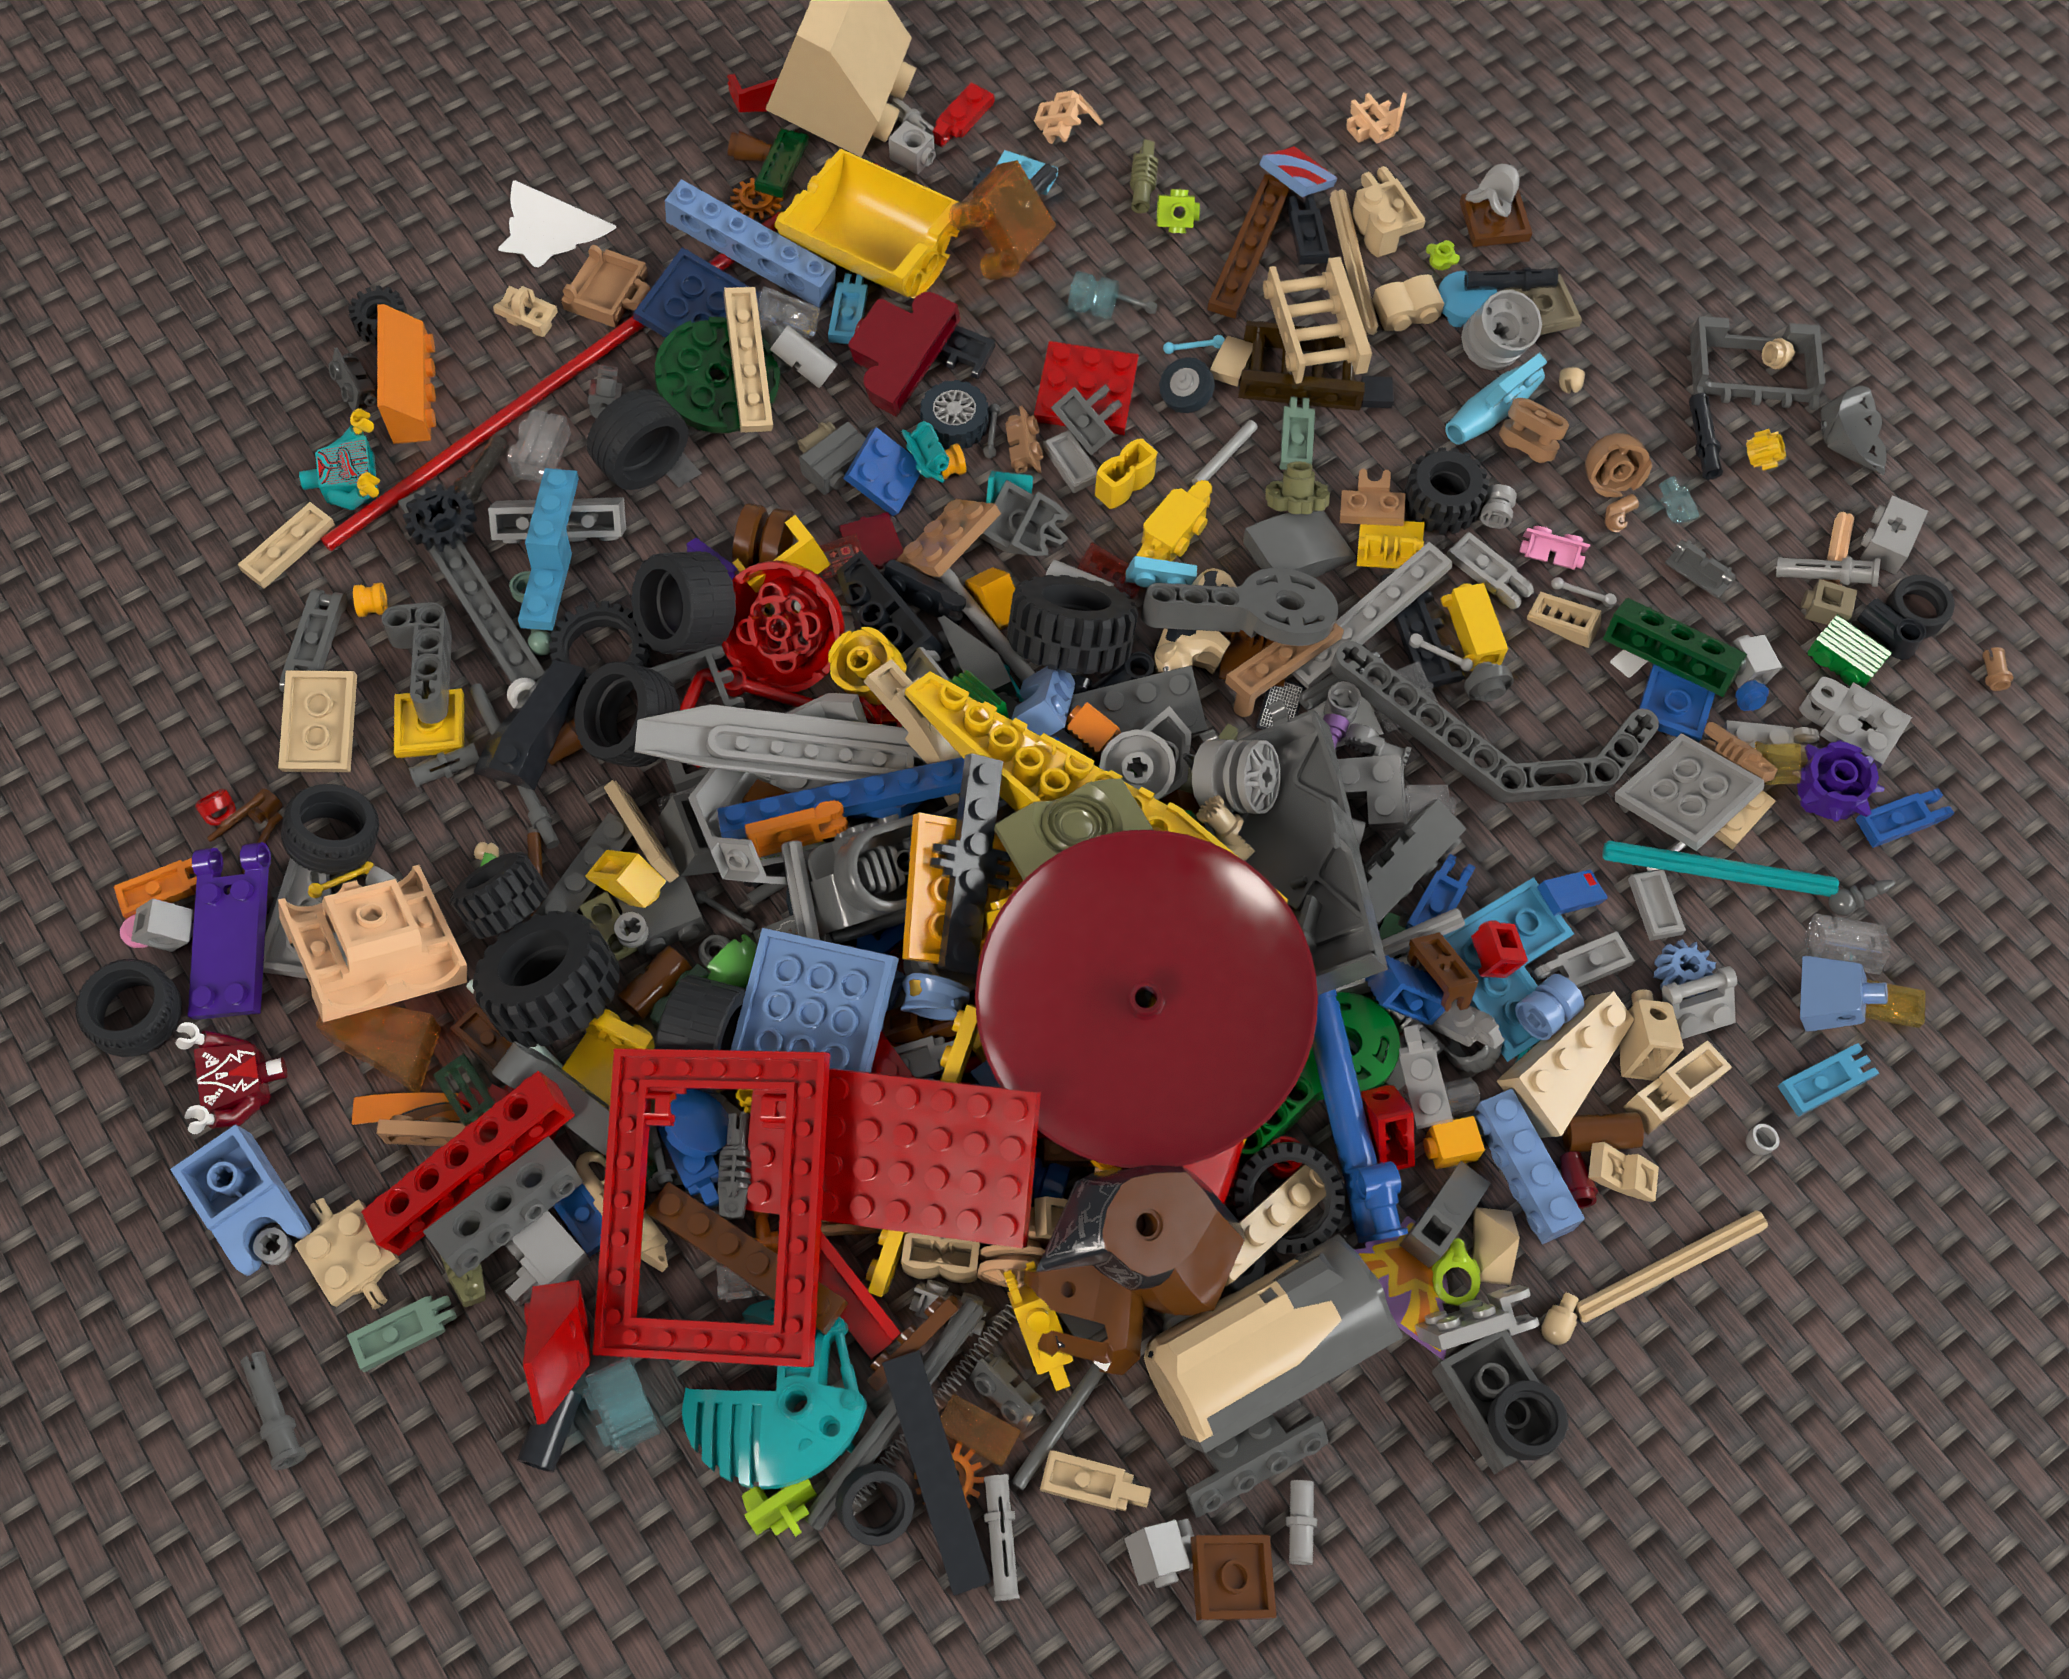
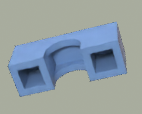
M1046 666L1023 680L1020 695L1025 701L1015 706L1011 720L1013 721L1017 718L1028 724L1027 729L1040 736L1043 733L1050 736L1064 728L1075 688V681L1071 673L1057 669V671L1048 669Z

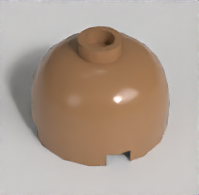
M1613 433L1599 439L1590 448L1586 457L1585 468L1587 478L1598 494L1605 497H1620L1624 495L1619 491H1626L1629 488H1632L1634 491L1644 483L1652 469V462L1649 459V453L1637 438L1625 433Z

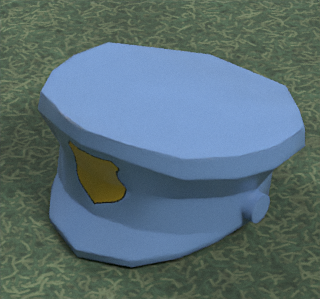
M912 973L905 977L901 984L906 994L901 1010L929 1019L941 1021L955 1020L958 1011L962 1010V1007L967 1005L970 999L968 987L936 975Z

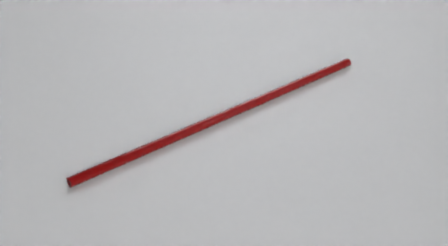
M781 212L773 215L763 222L762 225L777 232L775 222ZM720 253L708 263L723 271L736 261ZM633 316L324 535L320 538L322 543L329 551L334 550L398 504L399 500L415 492L641 330L645 325L633 319Z

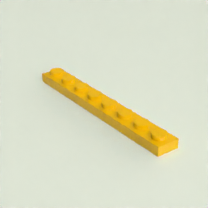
M966 1005L965 1011L960 1009L956 1015L952 1030L957 1032L953 1046L947 1045L943 1052L940 1066L945 1067L941 1081L961 1083L979 1031L975 1005ZM882 1229L878 1244L883 1246L879 1260L873 1258L866 1275V1280L871 1281L868 1288L869 1293L879 1297L888 1293L903 1250L904 1237L908 1234L907 1232Z

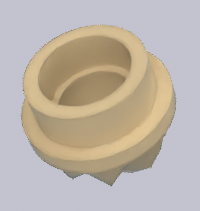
M1776 338L1773 341L1767 342L1762 350L1763 363L1773 369L1786 367L1789 362L1793 361V356L1795 355L1793 344L1783 338Z

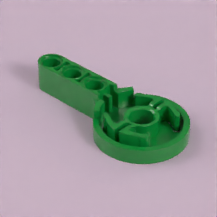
M1339 992L1336 999L1340 1004L1347 1038L1356 1044L1358 1050L1352 1056L1360 1092L1382 1087L1392 1075L1398 1061L1400 1038L1397 1027L1387 1011L1373 1000L1359 994ZM1312 1046L1302 1073L1292 1091L1300 1092L1305 1099L1294 1101L1287 1097L1273 1114L1280 1120V1123L1277 1125L1264 1123L1258 1130L1246 1138L1253 1141L1256 1147L1251 1150H1242L1240 1165L1244 1166L1256 1152L1283 1136L1319 1100H1324ZM1386 1050H1387L1386 1058H1385V1060H1384V1062H1383V1059H1384V1056H1385V1052H1386Z

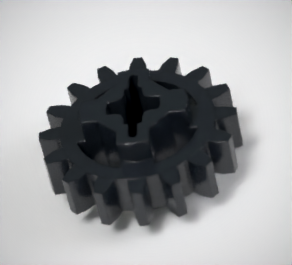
M438 484L436 491H431L427 486L425 487V495L421 496L417 493L413 495L416 502L406 504L409 513L403 514V518L406 522L405 528L409 536H412L416 545L423 543L428 551L433 545H436L439 552H443L444 545L449 544L452 549H455V541L459 539L465 543L467 541L465 533H474L475 529L472 523L477 522L474 512L475 507L472 500L468 499L465 491L457 493L453 485L446 491L443 489L442 484ZM456 507H458L461 510L460 515L457 514V511L455 509ZM420 521H423L425 529L420 526Z

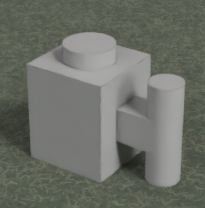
M1189 1519L1178 1522L1173 1520L1145 1527L1124 1538L1139 1586L1154 1582L1156 1589L1165 1587L1179 1581L1178 1573L1187 1569L1189 1571L1193 1570L1191 1537L1194 1534Z

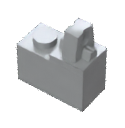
M548 1210L538 1220L530 1223L505 1244L511 1254L522 1264V1267L516 1272L519 1278L505 1292L519 1307L531 1298L532 1286L567 1282L591 1262L583 1249Z

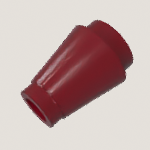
M1568 1152L1561 1155V1177L1579 1209L1594 1205L1597 1202L1596 1195L1598 1194V1189L1594 1181L1588 1178L1589 1170L1582 1158V1154L1580 1152Z

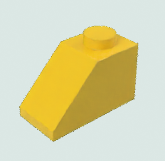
M606 850L585 875L589 881L627 905L646 908L658 899L661 893L660 889L666 883V880L638 853Z

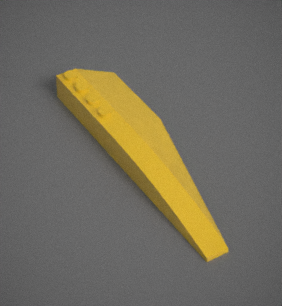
M931 671L905 689V695L964 759L965 755L973 753L1003 761L999 796L1016 812L1033 802L1053 801L1067 796L1088 782L1123 778L1122 775L1112 770L1108 772L1093 765L1094 760L1045 733L1041 736L1027 729L1028 724L1017 718L1012 721L997 712V707L986 701L980 703L968 697V691ZM1124 782L1154 830L1190 835L1211 842L1233 853L1182 808L1171 802L1166 805L1153 798L1155 793L1142 786L1140 789H1137ZM1280 893V895L1283 897V899H1284L1285 902L1287 903V902H1288V899H1287L1284 895H1282V894Z

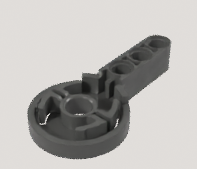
M1267 568L1254 572L1238 587L1170 583L1151 584L1147 588L1140 617L1146 625L1154 628L1240 632L1241 629L1251 638L1258 633L1277 643L1305 646L1318 643L1329 636L1338 616V604L1332 592L1314 577L1287 568Z

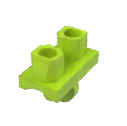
M808 1479L794 1485L782 1487L781 1491L769 1499L759 1485L754 1486L742 1494V1499L748 1512L744 1516L756 1535L771 1527L775 1536L790 1527L794 1536L797 1537L802 1533L797 1522L809 1515L804 1504L816 1497L817 1494Z

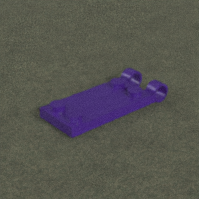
M263 842L242 846L240 862L245 870V874L221 877L223 857L217 848L198 849L192 855V868L197 875L188 1005L189 1018L198 1020L261 1014L268 874L271 864L270 849ZM231 887L230 894H227V889Z

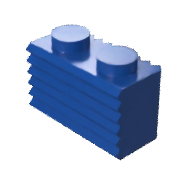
M1389 955L1385 956L1388 970L1365 978L1368 987H1371L1370 991L1374 992L1373 996L1376 997V1001H1379V1005L1426 1025H1432L1445 1011L1441 1005L1444 991L1428 972L1395 960L1394 957L1390 958Z

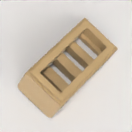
M1540 592L1527 615V620L1578 645L1589 648L1601 626V610ZM1547 605L1552 607L1548 615L1542 614ZM1559 611L1563 613L1560 620L1556 619ZM1571 617L1575 619L1573 624L1569 623Z

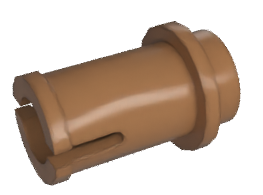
M1999 647L1991 648L1992 657L1989 650L1984 651L1982 656L1988 675L1985 678L1986 685L1993 691L2008 689L2013 681V674L2008 671L2005 650Z

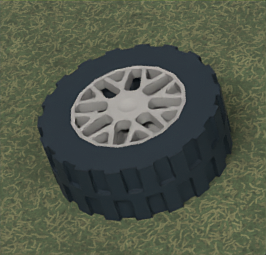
M960 380L943 381L939 385L932 386V389L925 393L920 408L921 422L925 421L932 424L939 438L938 442L942 444L944 449H949L952 444L956 443L960 445L961 449L970 448L973 444L980 442L981 437L985 436L987 432L989 406L988 402L986 403V396L980 392L977 386L974 387L969 382H960Z

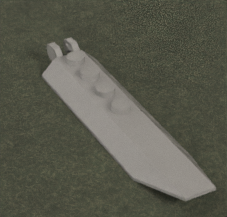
M712 704L637 720L634 752L706 768L841 783L913 768V765H927L905 740L909 732L903 727Z

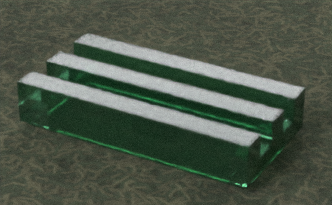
M464 1053L433 1074L465 1127L473 1123L496 1103L473 1064ZM463 1066L482 1096L483 1103L479 1104L457 1068ZM450 1073L473 1109L469 1113L466 1112L445 1078Z

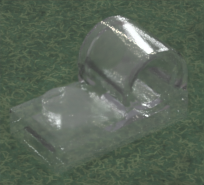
M763 286L757 297L761 332L769 326L780 325L786 328L789 325L800 335L812 339L816 333L820 308Z

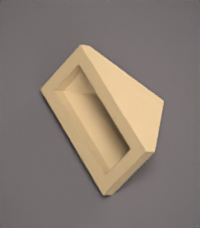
M1478 1207L1474 1209L1473 1259H1475L1480 1269V1282L1502 1285L1511 1284L1520 1239L1512 1211Z

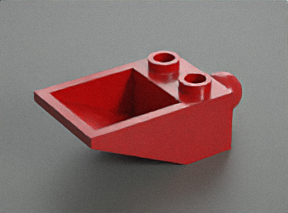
M579 1280L532 1286L531 1302L525 1303L524 1306L527 1334L523 1367L537 1425L545 1424L590 1365L592 1338Z

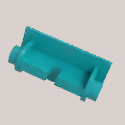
M922 421L917 425L912 434L903 429L901 432L907 442L906 448L914 456L917 462V470L928 479L932 477L944 483L945 480L941 471L948 468L949 457L942 444L938 442L939 438L932 424Z

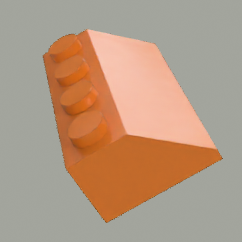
M379 304L377 315L378 409L393 444L431 441V428L436 427L435 413L433 408H431V402L436 401L434 385L431 383V377H435L434 362L430 358V353L435 352L433 335L427 334L423 321L385 304Z

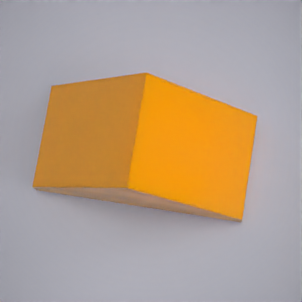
M991 567L965 580L966 587L998 629L1002 630L1008 627L1012 596L1015 590L1010 574Z

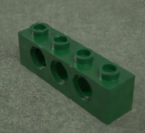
M1628 597L1614 613L1602 639L1721 697H1724L1734 682L1747 656L1745 652Z

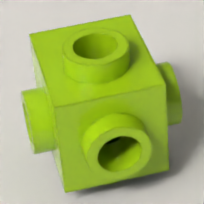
M1171 189L1170 195L1158 194L1156 219L1158 227H1169L1168 232L1186 233V228H1193L1194 221H1199L1200 203L1195 202L1193 195H1188V190ZM1182 206V214L1175 216L1174 209Z

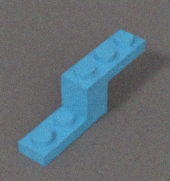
M544 469L525 541L531 572L518 618L520 628L553 631L572 556L566 528L579 481L577 471Z

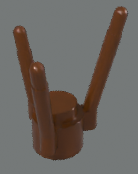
M262 788L248 803L222 821L220 827L210 834L207 840L210 842L214 841L248 815L258 824H262L264 821L268 822L257 843H266L274 827L283 819L278 813L283 808V804L273 793Z

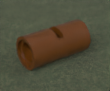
M666 946L644 968V974L639 973L617 995L619 1002L641 1021L677 986L682 978L692 971V967L685 958L670 946Z
M1638 1112L1603 1114L1602 1116L1598 1114L1577 1115L1572 1118L1562 1134V1141L1566 1152L1591 1151L1592 1143L1605 1142L1617 1150L1641 1148L1643 1145L1644 1128Z

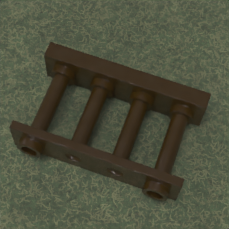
M1246 321L1243 341L1253 343L1251 370L1242 369L1238 398L1290 404V397H1297L1298 405H1302L1303 398H1309V406L1360 411L1365 392V382L1354 381L1355 372L1352 363H1348L1347 360L1343 361L1342 380L1324 378V364L1312 365L1311 376H1303L1302 383L1296 384L1293 373L1288 372L1286 368V351L1278 325L1264 321ZM1294 325L1295 329L1308 328L1305 326ZM1339 336L1299 342L1302 351L1308 352L1339 349L1346 346L1344 338ZM1265 347L1283 349L1281 373L1263 372Z

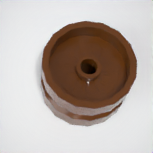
M751 503L745 504L735 530L732 562L738 559L746 569L761 562L773 561L792 547L795 537L785 522L793 517L794 513L789 510L776 508L768 516L764 506Z

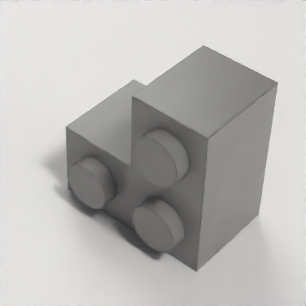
M1387 755L1337 759L1347 799L1367 798L1368 821L1373 831L1401 829L1407 823L1404 767L1401 756Z

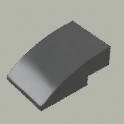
M1313 510L1311 514L1286 513L1245 528L1243 544L1261 570L1267 568H1287L1316 578L1356 558V555L1324 510Z

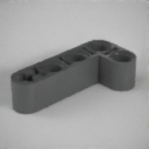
M433 602L391 606L382 613L381 620L389 642L393 647L398 649L413 648L410 696L418 718L426 724L438 723L447 716L449 704L452 632L445 610L440 604Z
M514 1041L493 1069V1075L513 1089L517 1088L526 1078L532 1076L537 1071L558 1084L575 1114L565 1125L599 1152L607 1155L610 1106L548 1057L533 1048Z

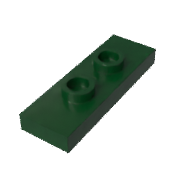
M780 128L757 176L754 191L783 198L808 145V135Z

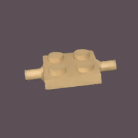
M324 1198L316 1200L317 1204L312 1203L310 1209L314 1212L320 1224L313 1232L295 1244L303 1260L331 1305L337 1307L351 1296L364 1293L372 1309L381 1307L380 1303L384 1305L387 1299L376 1283L386 1271L399 1263L400 1259L396 1254L376 1245L361 1213L366 1208L364 1202L358 1199L340 1213L333 1214Z

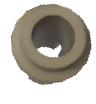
M831 422L819 423V428L797 441L803 454L836 430Z

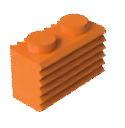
M1088 702L1082 708L1077 705L1070 712L1066 720L1069 734L1080 741L1082 747L1086 748L1088 752H1092L1093 756H1097L1098 761L1101 759V754L1109 741L1121 733L1120 728Z

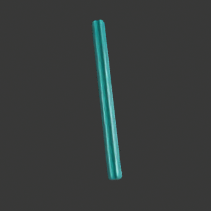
M1607 841L1603 846L1602 857L1607 861L1829 897L1831 894L1835 895L1838 893L1839 880L1831 876L1615 841Z

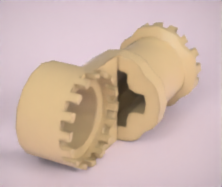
M1221 796L1210 797L1209 802L1207 800L1204 802L1206 806H1200L1202 809H1199V813L1196 815L1197 819L1202 823L1206 822L1216 832V837L1240 859L1246 861L1255 850L1238 835L1244 823L1243 818L1240 815H1234L1224 805V800Z

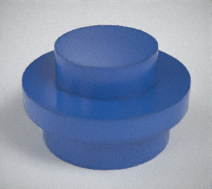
M1756 680L1744 683L1735 694L1738 707L1743 711L1759 709L1765 704L1769 689L1765 684L1758 683Z

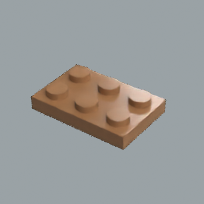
M955 499L945 506L944 512L936 520L926 525L924 532L914 542H911L904 548V553L896 561L924 575L941 577L1001 513L996 504Z

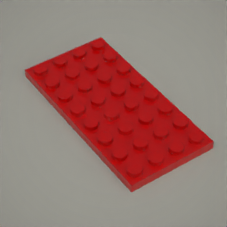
M829 1068L822 1221L1022 1249L1027 1247L1041 1092ZM753 1090L747 1146L748 1151H750V1157H746V1161L751 1162V1168H745V1172L751 1173V1179H749L751 1185L747 1189L746 1210L780 1215L785 1129L762 1128L760 1120L762 1096H755V1090ZM778 1102L776 1108L778 1117H785L786 1102Z

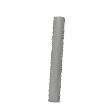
M1248 420L1192 479L1193 485L1198 480L1201 481V479L1208 481L1257 430V424L1252 420Z

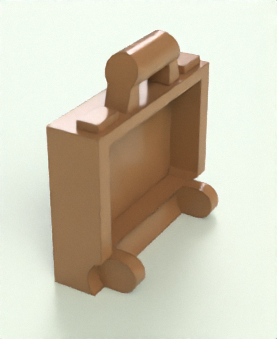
M591 245L588 250L589 257L571 285L566 284L563 289L564 296L561 299L563 308L566 311L615 328L627 309L635 311L651 290L649 285L644 282L648 276V270L645 262L607 249L601 251L598 246Z

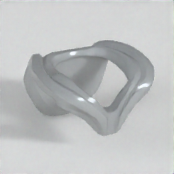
M1509 164L1493 166L1485 175L1479 187L1470 191L1465 199L1473 203L1489 199L1491 208L1495 213L1503 217L1509 216L1511 213V203L1519 187L1517 169Z

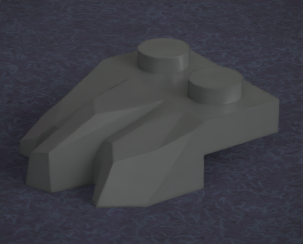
M1006 480L993 503L996 504L1001 514L979 536V538L1007 553L1030 556L1048 555L1049 550L1046 545L1058 548L1069 539L1056 526V523H1062L1069 514L1057 502L1040 492L1032 495Z

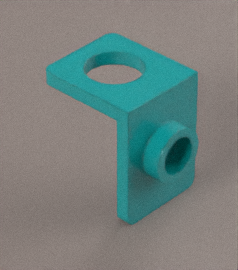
M991 471L988 477L986 503H994L1006 480L1032 494L1033 476Z

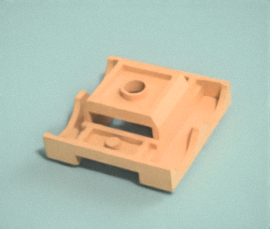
M420 865L412 866L410 873L398 883L396 879L364 887L359 885L357 880L343 883L338 893L324 896L322 903L313 906H295L288 903L285 898L278 900L279 919L289 943L294 944L310 982L312 997L323 1022L467 983V963ZM335 932L347 957V965L334 938L333 933Z

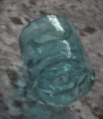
M1077 271L1069 293L1068 310L1086 313L1091 309L1093 316L1109 320L1116 304L1119 281L1101 277L1096 281L1095 277L1090 273Z

